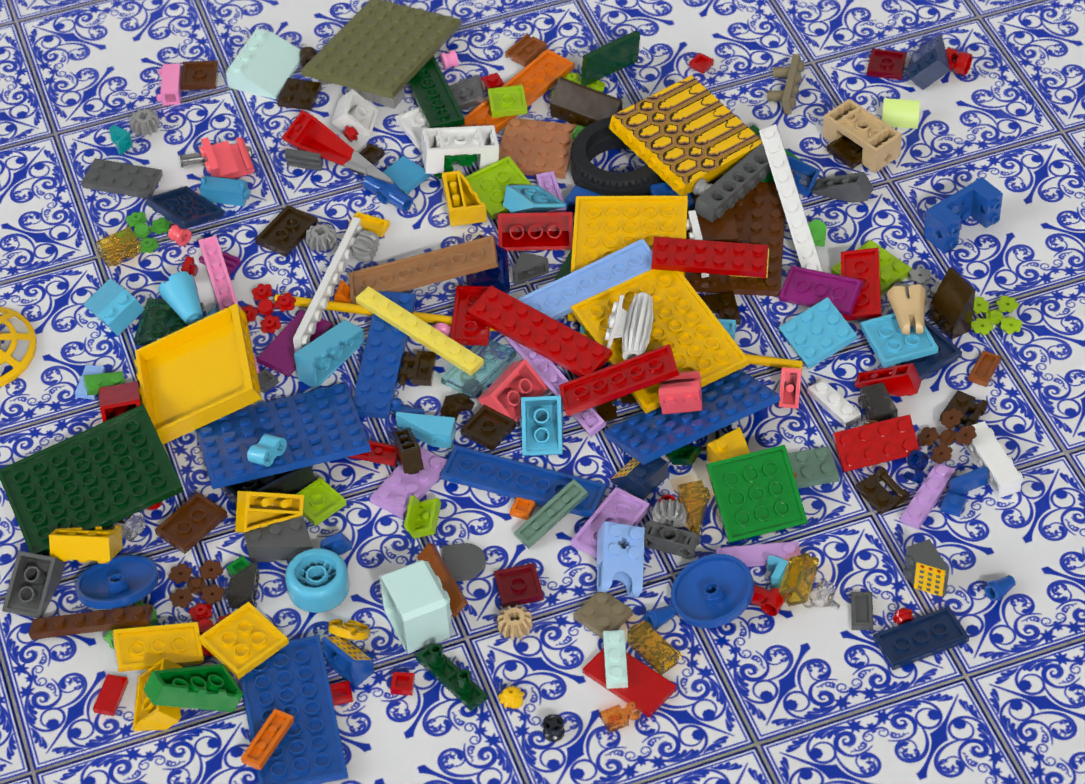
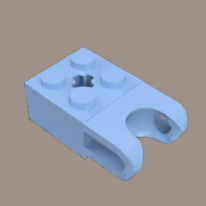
M604 521L597 536L596 569L598 592L607 593V590L612 585V580H618L626 586L629 597L638 598L643 588L645 528Z

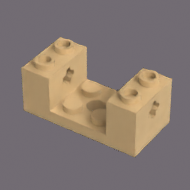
M850 98L824 115L823 137L831 143L843 135L863 148L862 165L874 173L900 156L902 134Z

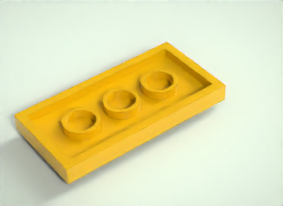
M198 622L113 630L112 635L118 672L149 669L162 658H166L180 666L203 664L204 662L202 645L198 638L200 636Z

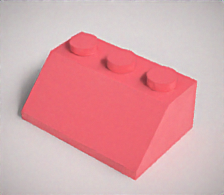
M523 359L512 363L478 400L482 406L485 404L515 420L517 423L522 418L521 397H540L549 388L528 361Z

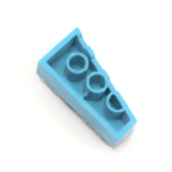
M344 320L295 352L294 358L298 380L317 389L365 342L363 329Z

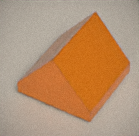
M341 280L335 292L334 301L351 303L350 287Z

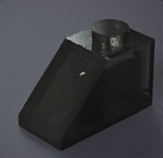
M258 563L251 564L230 578L229 586L225 587L224 598L228 600L229 608H240L247 602L255 607L260 579Z

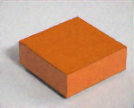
M516 497L510 510V516L528 520L534 512L536 503Z

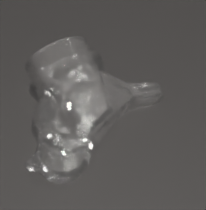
M822 580L807 595L800 597L803 606L806 608L833 607L837 610L840 608V605L832 598L835 595L836 587L826 580Z

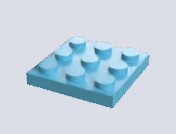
M828 297L779 327L782 335L808 369L858 339L857 334Z
M895 313L860 323L863 334L883 368L938 353V346L926 326L922 334H915L914 326H910V335H903Z

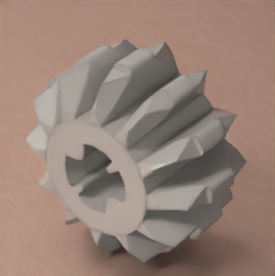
M146 108L143 110L137 109V112H132V116L129 117L130 128L137 136L141 134L144 137L147 134L152 135V132H157V128L160 127L158 114L152 108L148 110Z
M325 222L322 225L317 223L316 226H310V229L306 230V244L311 251L316 250L317 253L324 251L326 253L327 249L332 250L333 246L336 245L337 233L332 225H326Z
M363 230L359 233L352 248V254L355 259L367 263L373 260L380 245L378 234L369 230Z
M662 499L661 502L655 503L652 518L654 522L678 528L684 526L687 512L684 503H679L678 500Z

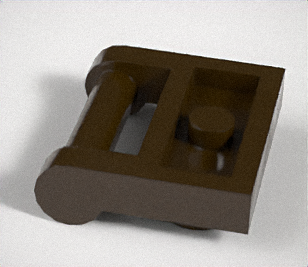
M884 467L857 483L855 487L858 493L880 515L900 505L910 497V493L906 489H902L888 475V471ZM883 480L896 496L893 497L879 482Z

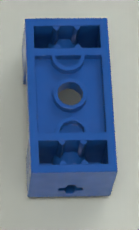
M983 177L926 210L924 237L943 253L954 249L959 242L961 221L967 220L971 216L987 228L1000 220L1003 193Z

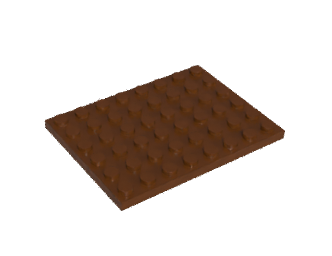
M713 180L708 184H714L718 180ZM759 182L753 190H749L743 199H739L735 203L733 210L738 243L768 245V278L737 277L720 274H709V277L701 278L700 273L685 272V278L696 292L719 294L734 292V294L779 297L785 213L776 184Z

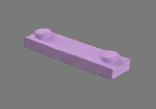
M798 541L716 548V554L734 556L744 562L747 567L766 566L769 555L787 560L788 564L801 563Z

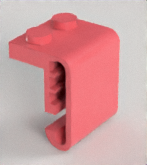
M208 137L201 139L202 146L199 147L201 156L206 160L205 167L207 172H210L211 177L235 179L252 174L255 171L243 138H236L237 143L232 145L229 144L228 140L211 145Z
M700 370L679 372V376L661 382L658 391L662 415L702 411Z

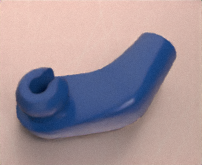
M393 398L391 400L390 410L394 414L396 412L425 415L423 408L405 406L401 403L400 398Z

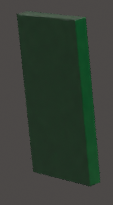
M637 30L583 55L581 84L588 86L638 62L640 32Z

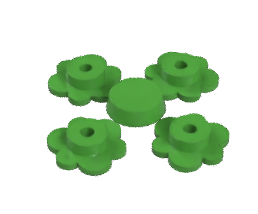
M133 212L130 216L126 217V222L129 227L135 226L134 233H129L127 230L117 232L114 243L118 244L119 247H125L127 244H132V240L136 236L143 238L142 242L138 243L140 253H152L155 249L159 248V243L156 242L155 238L150 239L147 237L150 231L156 232L158 235L162 234V232L167 233L170 230L171 222L166 221L165 218H159L154 220L149 228L147 224H144L147 222L145 213Z

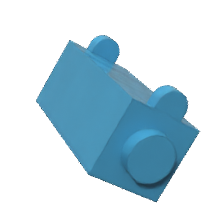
M211 176L201 178V196L212 203L245 206L247 199L249 200L251 190L248 188L247 181Z

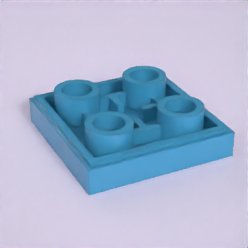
M404 156L383 171L386 176L397 184L400 191L405 194L410 193L430 177V174L425 173L423 167Z

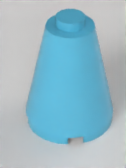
M185 271L178 272L169 276V281L166 283L163 281L158 288L159 294L187 325H191L203 318L198 290L192 274L189 275Z

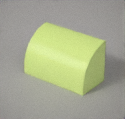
M884 98L882 121L891 127L918 129L920 101Z

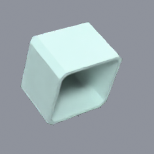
M420 560L379 576L385 614L407 654L427 647L431 643L435 644L450 638L453 632L450 597L447 591H444L440 578L438 575H435L429 562Z

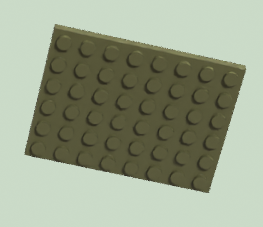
M370 0L301 69L302 76L393 99L462 26L461 19L394 2Z

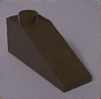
M411 428L392 431V439L404 474H416L420 470H424L420 446Z

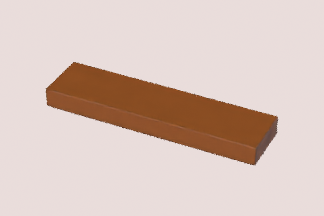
M428 543L417 556V559L429 562L435 575H438L444 591H447L450 597L451 616L456 617L468 602L435 545Z

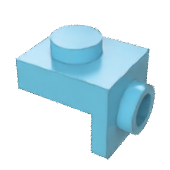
M769 555L767 570L773 572L771 588L781 589L782 585H786L788 582V561Z

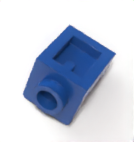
M340 532L320 540V548L331 550L339 555L352 550L353 543Z

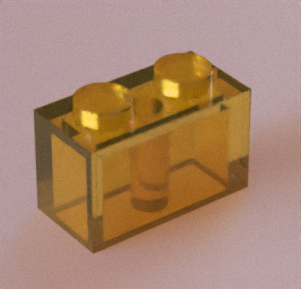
M130 226L97 241V252L107 268L112 265H119L125 259L134 258L141 251V244Z

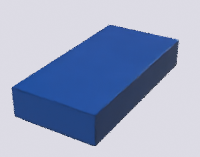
M984 466L950 479L948 492L960 495L986 485L989 470Z

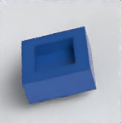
M947 491L940 511L960 517L966 505L967 497Z

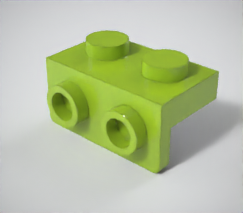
M415 495L410 496L404 527L414 539L435 534L441 507V501L438 497L420 502Z

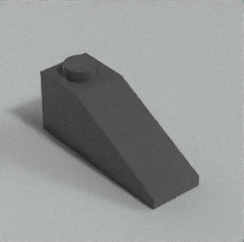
M865 172L817 179L811 192L815 195L854 203L867 201L873 191V186Z

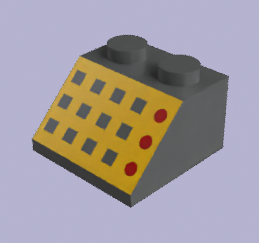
M928 539L908 546L906 556L904 557L905 569H903L906 581H910L915 589L942 597L946 596L949 568L931 540Z

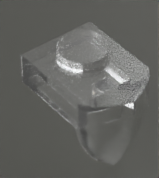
M139 511L134 513L125 524L118 522L112 524L113 529H115V525H122V538L131 542L146 527L144 515Z

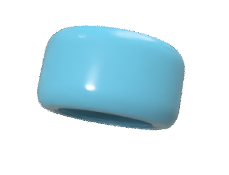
M315 548L299 553L290 561L285 573L286 587L290 600L294 605L306 612L322 613L330 611L339 606L349 592L350 583L347 566L337 553L328 549Z

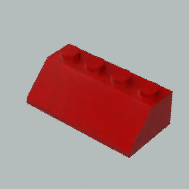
M573 212L498 214L499 251L572 249Z

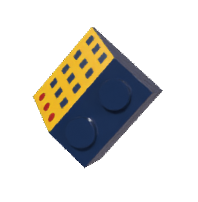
M659 457L643 465L633 458L611 478V482L626 492L644 500L668 477V462Z

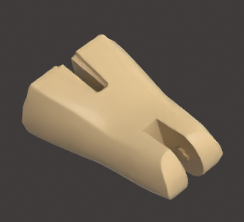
M920 284L908 286L907 298L905 286H893L888 291L887 297L902 334L910 335V326H914L915 334H922L925 327V288Z

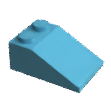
M507 185L503 206L510 213H536L564 208L566 203L539 185Z
M111 278L83 304L117 336L145 310L135 297Z
M561 396L521 397L522 456L563 455V401Z

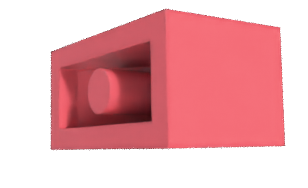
M782 367L779 395L781 401H779V407L799 408L802 368Z

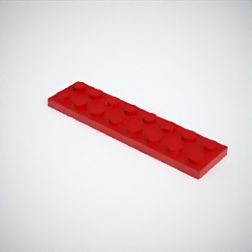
M492 285L467 311L468 316L579 377L600 370L613 355L612 350Z

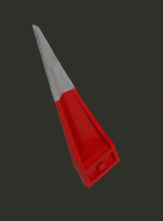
M301 110L281 138L298 150L319 153L322 159L394 184L388 176L344 142L316 117L304 110Z

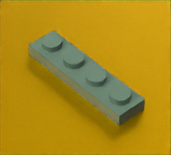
M573 479L514 532L515 537L528 549L531 548L588 496V492Z

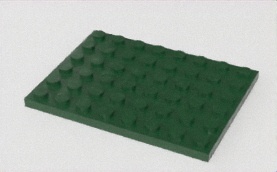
M144 404L0 469V481L29 552L44 556L50 553L49 535L55 529L82 527V530L94 531L96 526H102L103 529L184 492Z

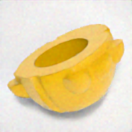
M512 685L506 687L498 695V699H500L499 702L504 705V708L517 709L522 706L525 694L520 688Z

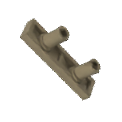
M793 54L789 67L773 68L774 78H787L783 90H768L767 99L768 102L782 101L784 114H791L793 107L796 106V95L799 94L798 84L802 81L801 72H804V61H801L800 54Z

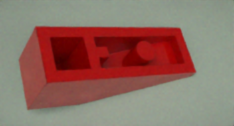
M910 363L860 372L854 385L856 388L898 397L912 396L918 393L921 379L914 364Z

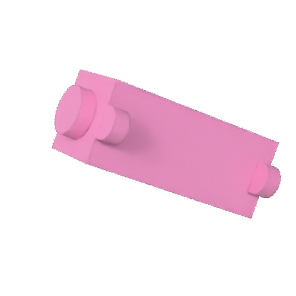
M180 63L163 64V67L159 69V75L162 76L161 94H158L156 99L162 102L163 105H181Z

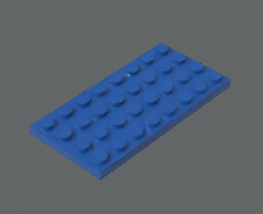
M739 369L701 387L702 411L662 415L661 407L651 412H643L637 416L629 417L624 422L614 424L604 430L607 439L644 465L781 400L779 393Z
M315 635L290 640L289 644L240 678L251 742L274 709L294 716V723L261 771L256 769L259 784H323L347 779L348 773L320 636Z

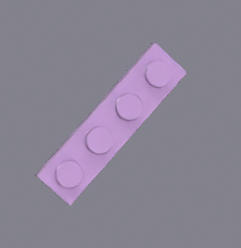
M936 463L901 515L900 522L919 530L945 491L950 479L954 477L955 469Z

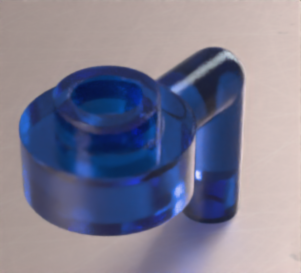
M914 450L909 454L907 464L910 469L915 471V474L907 471L904 474V478L921 484L923 482V470L928 465V456L922 451Z

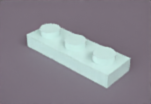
M624 630L603 631L606 688H628Z

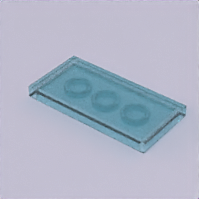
M489 339L488 346L474 345L470 351L483 358L484 365L472 376L454 365L441 377V383L474 398L516 356V350Z

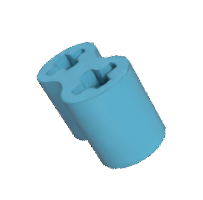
M264 434L257 444H253L249 448L247 453L248 461L269 467L277 456H281L285 452L286 440L278 436Z

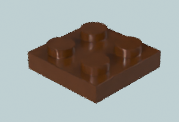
M218 60L183 62L181 90L217 89Z

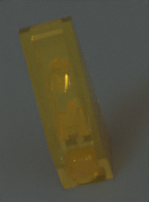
M702 480L678 485V499L680 503H684L686 508V520L690 531L697 533L701 537L707 512V499H710L708 487H704Z

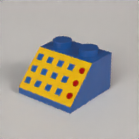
M324 637L322 639L326 665L346 681H349L355 688L374 673L372 657L368 653H363L359 650L354 642H349L342 637Z

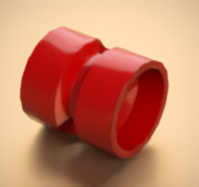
M947 47L946 53L951 71L954 70L956 74L966 76L971 67L973 55L964 51L959 53V50Z

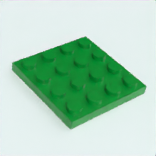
M785 445L706 464L728 544L808 523Z

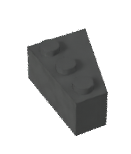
M304 517L270 524L244 533L250 562H276L277 560H289L290 562L299 553L313 549Z

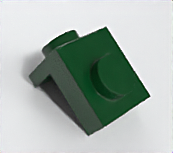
M685 445L667 455L672 465H692L701 451L698 446Z

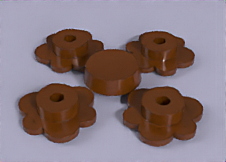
M953 408L942 414L941 424L945 425L947 429L940 436L935 427L931 429L925 427L918 434L917 438L919 439L918 443L920 446H930L938 438L940 443H942L939 447L933 449V454L930 457L932 461L938 464L943 463V461H949L952 457L951 452L953 449L948 446L955 443L956 440L959 445L963 443L964 445H969L977 436L975 427L972 425L968 427L963 426L956 433L951 429L955 425L960 424V419L963 417L962 411H957Z
M206 561L204 566L200 567L202 578L196 577L191 579L192 569L187 568L186 564L172 567L171 573L168 575L171 581H175L177 584L188 582V589H177L175 593L170 594L169 599L174 607L186 608L189 606V602L193 601L192 594L203 593L201 599L206 600L208 605H213L216 601L220 602L225 593L224 589L216 584L211 585V587L206 586L204 580L209 578L214 580L217 578V575L223 573L220 562Z

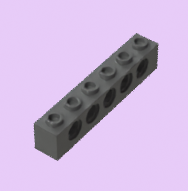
M760 144L696 199V214L713 223L772 172L764 145Z

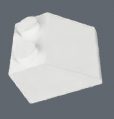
M352 89L338 100L331 123L341 131L348 125L349 127L353 126L359 135L369 136L372 133L379 110Z

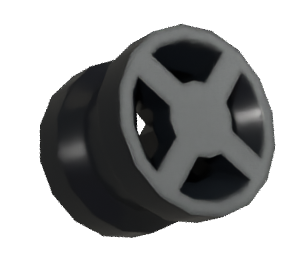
M557 714L546 716L542 723L544 738L550 742L560 741L565 734L563 718Z

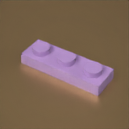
M554 171L536 174L537 184L564 202ZM566 207L547 211V213L566 212Z

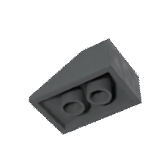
M18 551L2 611L33 618H42L60 584L65 563L54 557Z

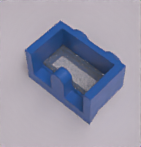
M787 155L798 192L808 197L821 170Z

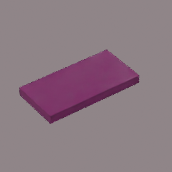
M791 266L778 298L782 302L811 308L828 297L840 314L851 316L862 289L863 281Z
M301 310L257 358L259 364L288 377L291 376L296 370L293 337L306 311ZM321 318V321L316 324L315 333L310 337V342L332 329L333 323Z

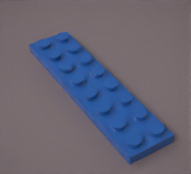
M378 291V293L413 314L416 294ZM375 314L372 315L353 402L359 417L390 419L391 400L395 396L398 374L401 369V360L404 356L408 335Z
M455 445L441 472L442 480L514 499L516 497L534 501L537 505L541 506L549 502L574 479L588 492V496L569 513L590 518L598 509L607 490V486L604 483Z

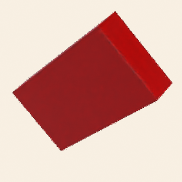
M107 674L93 706L94 713L115 716L129 683L127 677Z

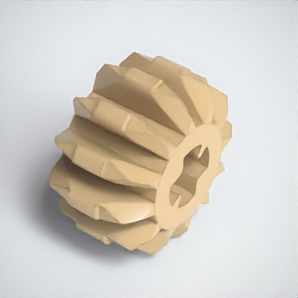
M517 604L515 608H511L508 605L507 610H501L497 618L499 633H503L504 638L511 637L512 641L515 637L522 640L523 635L529 636L530 630L533 627L532 615L530 612H527L525 607L519 609Z

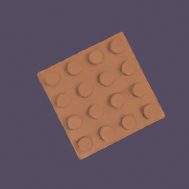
M511 118L504 130L499 147L498 161L509 156L524 175L536 176V174L554 171L556 178L566 179L571 161V146L574 141L572 133L578 125Z

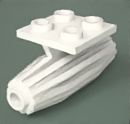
M645 292L634 296L628 312L622 308L624 296L620 295L618 302L614 301L611 313H614V315L610 314L607 325H609L610 329L607 328L604 339L608 340L607 348H611L614 338L622 337V356L625 360L644 354L650 341L654 319L653 298Z

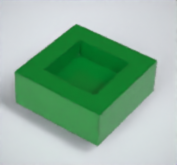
M243 555L226 566L227 572L238 583L256 573L255 567Z

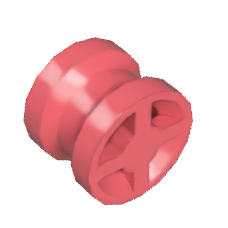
M176 224L168 232V238L176 241L179 246H185L192 236L189 229L179 228Z

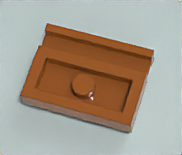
M526 34L505 52V57H510L512 61L526 67L547 49V43Z

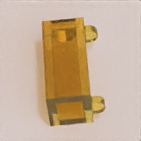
M809 553L790 557L779 589V593L789 607L808 601L819 559L811 557Z
M643 620L639 624L633 625L627 631L628 645L660 675L676 666L677 660L682 657V653L676 651L651 627L649 622Z

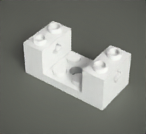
M494 125L422 128L421 154L425 173H444L445 155L476 154L479 170L497 162L499 159V144Z

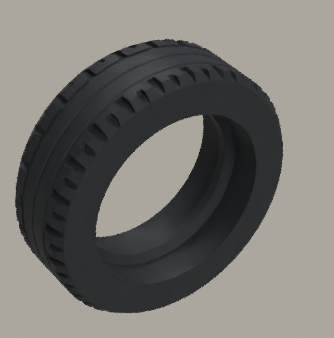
M612 117L591 123L575 137L570 151L571 174L575 185L604 196H652L649 185L665 182L647 164L634 171L616 173L605 171L591 163L593 158L605 151L630 149L609 129Z

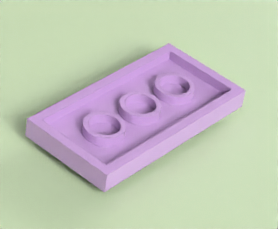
M420 447L424 470H420L416 474H404L401 465H399L371 495L370 503L404 519L407 514L410 496L415 495L420 501L441 478V472L448 460Z
M615 487L573 537L571 546L597 559V536L604 521L637 526L650 510V503Z

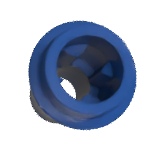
M1008 575L988 582L985 587L986 596L992 601L1001 600L1016 585L1015 579Z
M671 605L651 609L644 614L643 620L648 629L657 630L675 617L676 612Z

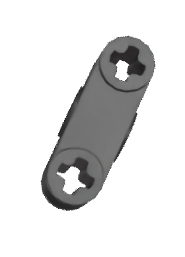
M647 521L644 525L645 548L663 551L686 559L694 558L696 546L701 543V537L697 533L666 526L654 521Z

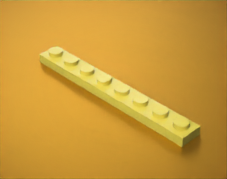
M368 286L356 297V303L470 376L484 365L483 358Z

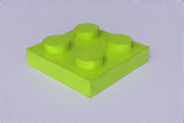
M523 85L488 89L492 118L528 114Z
M321 477L296 494L304 495L303 516L315 527L347 505L346 499Z

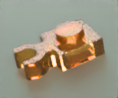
M630 702L623 709L620 705H616L601 711L600 719L608 732L611 733L629 726V720H638L641 717V711L632 712L631 710L636 708V703Z

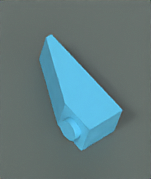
M396 412L397 428L400 430L411 428L415 438L432 447L452 449L456 434L455 418Z

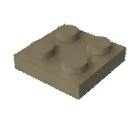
M597 591L573 614V619L603 639V631L618 630L633 615V610L609 593Z

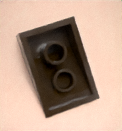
M950 267L930 302L929 317L941 328L944 334H947L953 340L971 331L976 290L953 267Z

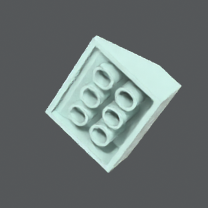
M256 28L226 71L228 88L276 99L287 79L291 78L300 64V49L273 32Z

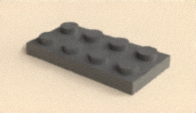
M95 158L81 183L82 188L146 199L153 195L163 173L160 169Z

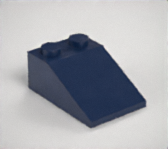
M941 34L912 53L907 66L910 80L922 90L951 71Z

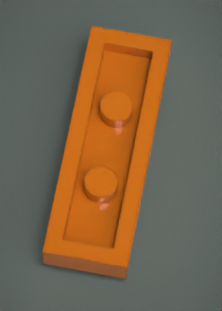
M274 709L241 756V762L261 771L294 723V716Z

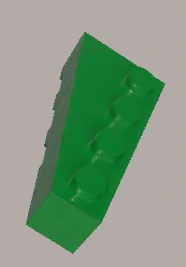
M224 664L154 670L143 689L153 705L234 712L243 696V692Z

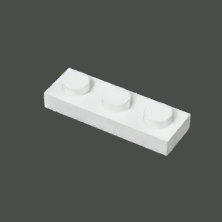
M824 379L808 387L807 393L845 428L861 419V413Z

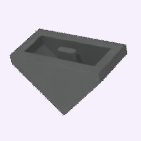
M521 252L513 268L514 285L548 274L549 262L547 257Z

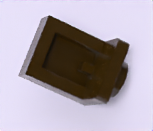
M464 393L447 395L440 413L445 417H453L457 421L459 413L472 410L475 402Z

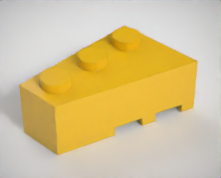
M461 171L442 173L443 192L450 227L487 222L486 205L480 201L478 194L471 189L470 183Z
M740 427L707 444V461L709 463L750 453Z
M238 491L235 532L245 533L256 528L303 516L304 495Z
M115 525V529L102 530V526H96L94 531L82 530V527L55 529L49 535L50 557L57 558L62 562L77 560L80 563H85L91 560L101 564L108 563L123 549L122 525Z

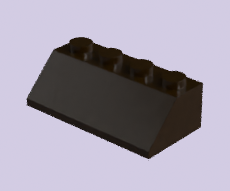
M563 77L558 79L550 101V114L552 117L584 127L598 120L612 117V115L622 110L621 99Z

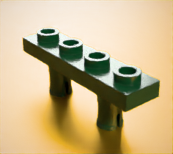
M431 643L415 655L416 660L470 711L487 700V694L470 679V672L467 669L460 670L443 654V647L440 644Z

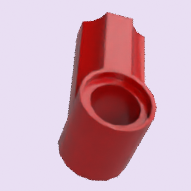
M754 584V594L750 603L761 607L764 613L776 616L787 597L778 588L768 590Z

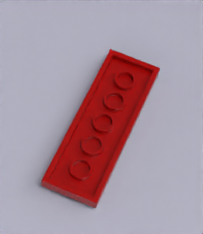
M654 237L651 269L766 278L768 245Z
M668 344L560 384L559 389L564 410L568 417L672 379L680 374L671 345Z

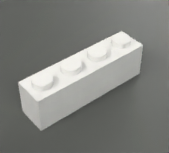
M985 421L972 425L975 427L977 436L971 444L964 446L978 468L986 466L989 470L988 483L996 496L1001 498L1020 492L1023 476L1015 468L1012 458L1005 453L1002 443L998 442L995 438L992 428H989Z

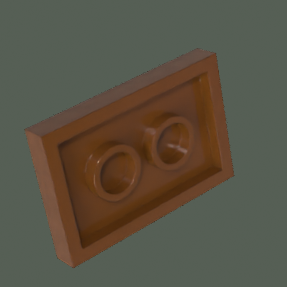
M197 492L155 529V533L167 543L186 554L228 517L227 511Z

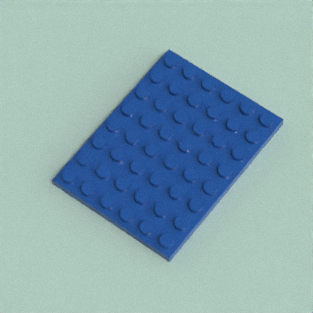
M346 383L336 384L324 389L318 388L307 393H297L294 396L281 397L269 402H259L256 405L244 407L196 429L212 489L371 451L369 441ZM264 434L284 438L287 443L285 452L281 456H277L269 467L252 463L247 458L249 448L253 444H257Z

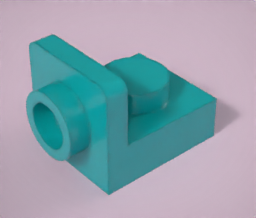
M112 125L109 128L111 140L117 145L118 154L123 155L133 145L130 132Z

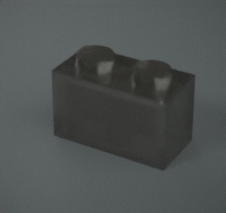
M883 382L861 388L858 403L860 408H863L865 411L867 422L870 420L880 422L897 418L898 410Z

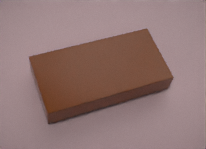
M983 350L968 377V381L987 387L1001 362L1002 356Z

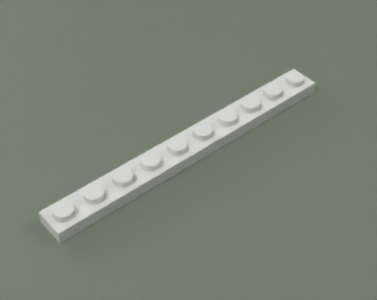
M775 124L759 130L801 267L824 272L779 129Z
M353 217L293 337L294 352L309 344L311 335L315 333L317 322L321 321L322 312L327 308L328 300L333 296L334 288L340 282V275L345 272L347 261L351 260L352 248L354 247L356 237L363 231L360 218Z

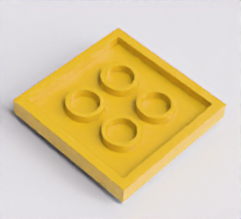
M249 602L198 637L199 642L224 664L238 680L289 644L288 638Z

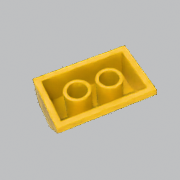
M162 658L138 676L133 730H167L180 721L181 707L153 705L143 689L152 671L184 667L166 658Z

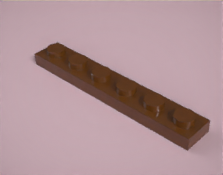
M151 604L36 618L32 621L29 636L31 640L148 626L151 622L153 608Z

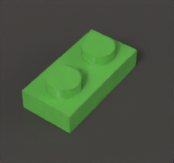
M122 371L84 375L83 379L87 395L99 394V388L125 383Z

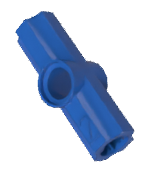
M369 175L365 176L362 182L363 188L375 194L382 204L390 203L406 212L411 208L413 198L400 191L396 183L391 184Z

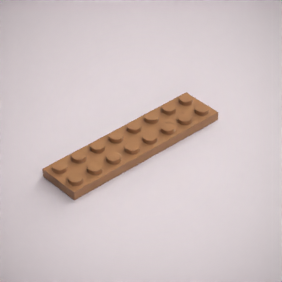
M491 235L350 272V300L352 304H357L356 297L368 286L377 292H403L498 267L495 238Z

